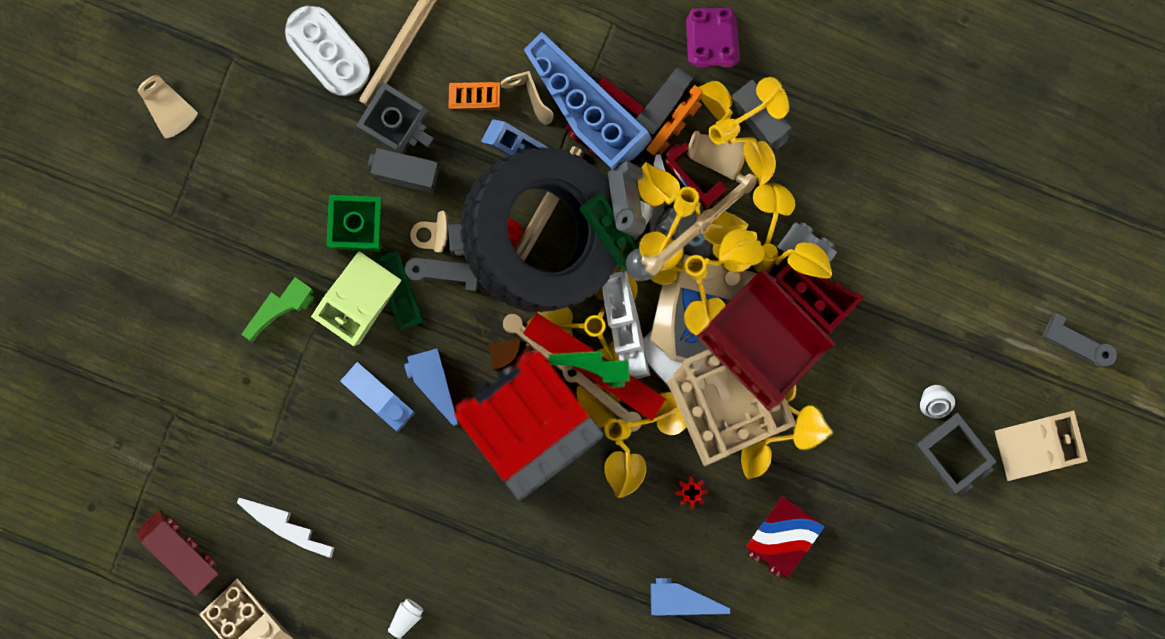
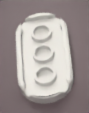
M313 6L301 7L290 15L285 29L286 40L291 49L323 86L331 93L339 96H349L359 92L369 79V62L365 54L326 10Z

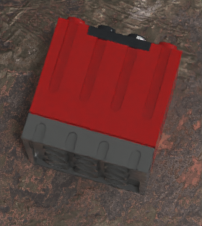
M532 350L526 352L518 359L519 365L514 369L510 366L505 368L497 375L498 381L493 385L489 382L484 384L476 391L477 397L472 401H469L468 398L463 400L455 407L457 412L453 414L519 501L526 498L598 443L603 437V433L593 420L589 418V415L539 350L535 353Z

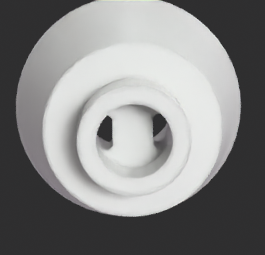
M932 385L925 389L920 402L922 413L931 418L945 417L955 406L954 396L941 385Z

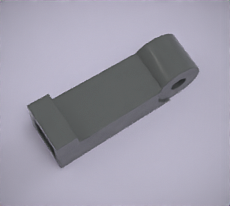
M680 67L674 70L643 112L635 119L649 132L652 139L694 79V77Z
M626 161L608 172L616 227L619 231L627 233L631 237H638L644 232L646 227V220L641 214L637 182L643 178V170Z
M413 258L406 263L405 273L414 282L430 279L466 284L465 290L467 292H478L479 280L473 275L469 264Z
M1059 314L1052 315L1041 338L1098 367L1110 366L1116 361L1117 352L1112 345H1100L1064 326L1065 317Z

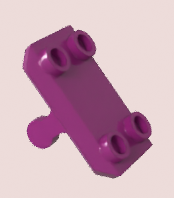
M730 8L692 9L686 19L689 63L697 68L735 66L740 61L737 18Z

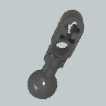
M674 203L668 205L655 223L657 227L654 232H660L667 237L677 216ZM701 204L699 209L702 215L705 207ZM695 210L691 215L681 217L671 240H676L695 224L697 220ZM639 248L633 250L626 259L628 274L637 281L650 280L655 275L646 272V265L641 263L642 256Z

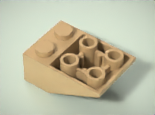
M1074 411L994 431L1007 481L1087 461Z
M236 579L199 614L220 639H293L239 579Z

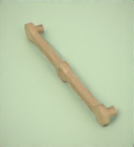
M740 173L736 177V182L740 183V185L710 211L700 215L695 224L659 255H654L652 258L645 255L642 258L641 263L646 265V272L656 275L662 265L699 233H706L711 223L745 193L753 190L757 177L752 174L743 176Z
M516 314L507 315L503 320L504 330L509 334H517L549 360V354L552 353L523 335L526 328L522 325L521 318ZM555 365L563 372V378L567 382L577 383L619 419H624L628 422L642 420L638 413L628 412L573 367ZM574 369L577 374L571 377L568 375V371ZM641 425L632 427L631 432L640 429Z

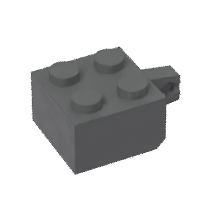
M384 82L356 125L358 131L391 151L404 154L409 145L415 146L417 142L429 149L434 141L433 137L424 132L426 126L423 125V122L429 114L428 110Z

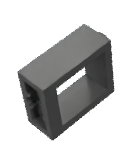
M753 79L731 97L732 107L740 117L763 103L757 96V84ZM766 107L744 120L759 141H765L770 148L774 147L775 150L784 145L790 137L788 134L791 126L784 118L776 119L772 117Z
M376 148L375 154H370L367 167L376 181L434 194L440 170L437 162Z
M958 413L952 415L914 445L952 494L959 492L963 495L974 486L971 482L978 476L983 479L994 470L992 465L996 463V460ZM958 426L985 462L956 484L929 448Z

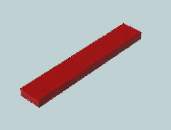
M538 312L523 332V335L552 354L596 352ZM603 357V362L609 361L608 359ZM571 366L651 421L667 400L631 375L630 381L625 382V387L609 388V383H603V377L586 369Z

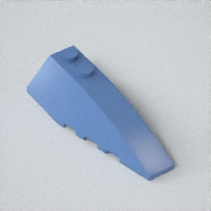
M543 32L524 49L576 136L611 169L626 161L629 162L635 159L652 142L649 132Z

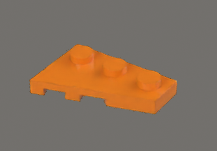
M696 85L690 90L689 98L683 101L675 110L671 121H668L647 147L646 154L654 159L657 154L662 156L671 145L667 141L673 134L678 136L686 126L683 122L689 114L694 116L702 104L699 101L703 91Z

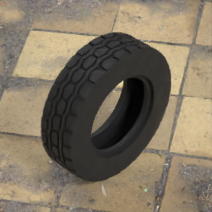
M534 148L509 156L495 163L480 175L481 178L477 179L470 189L471 193L467 195L463 205L464 211H462L460 225H462V229H460L461 243H463L464 247L462 249L466 261L469 263V268L487 292L489 291L497 300L506 302V305L515 309L522 308L523 311L548 312L581 303L599 291L598 289L608 282L609 276L614 273L618 264L579 210L581 206L599 193L603 194L613 209L609 183L591 163L589 164L580 156L572 155L571 152L565 150ZM527 189H541L554 194L568 207L574 219L576 227L574 251L568 262L556 272H543L532 268L518 256L511 244L508 232L509 214L516 199Z

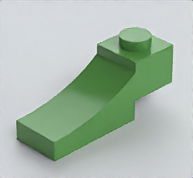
M295 277L280 298L272 292L241 335L253 342L264 328L278 317L294 309L298 312L302 308L306 310L314 299L312 296L314 291Z

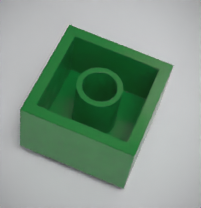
M329 195L327 248L329 250L381 252L382 198Z

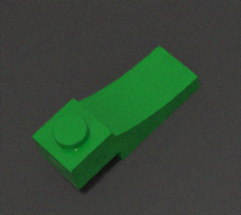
M602 351L549 354L550 365H566L586 369L603 377V383H609V388L625 387V382L630 381L629 360L603 362Z

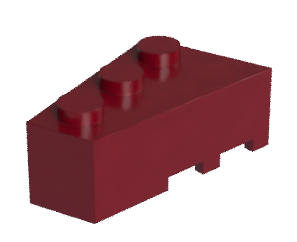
M789 264L774 277L777 284L785 292L790 293L795 302L804 311H807L812 316L813 321L821 329L828 332V334L865 297L844 288L843 285L837 282L833 283L825 278L800 273Z
M158 510L137 530L140 542L196 596L218 575L215 568L217 563L209 554L205 553L203 555L197 549L199 545L189 535L185 537L179 531L181 529L180 526L172 518H167Z

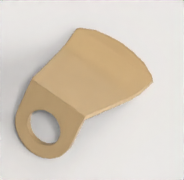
M529 71L510 76L501 81L500 85L502 88L526 84L538 120L544 125L552 122L553 112L540 100ZM514 79H519V80L516 81V82L508 83V82H510V81H512V80H514Z
M159 75L149 77L138 88V93L143 98L164 138L173 137L185 130L198 114ZM152 81H155L153 86L144 90L146 85H148Z
M695 130L689 143L688 157L731 180H735L745 161L743 147L746 142L730 145L727 141L721 145H716L709 135L700 134L699 131Z
M440 211L437 214V223L419 222L413 226L410 237L415 246L422 249H433L435 252L443 251L448 235L446 212ZM420 228H428L431 231V239L428 242L422 243L418 241L416 233Z

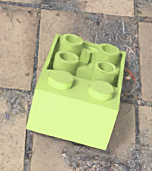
M359 251L326 293L311 317L351 345H358L402 280Z

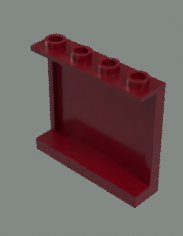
M764 269L757 273L696 335L768 411L779 405L791 388L827 350L836 344L828 332L821 329L813 321L812 316L807 311H804L795 302L793 296L785 292L777 284L776 279Z

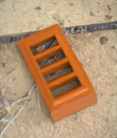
M500 82L449 83V109L500 110ZM457 89L462 90L461 103H456ZM467 90H472L471 103H466ZM477 90H482V103H477ZM487 90H492V102H487Z

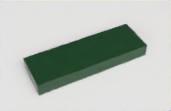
M599 193L581 206L579 210L622 272H626V259L639 246L629 234L617 229L613 209L603 194Z
M398 249L375 257L374 261L402 280L389 299L399 330L402 331L424 323Z

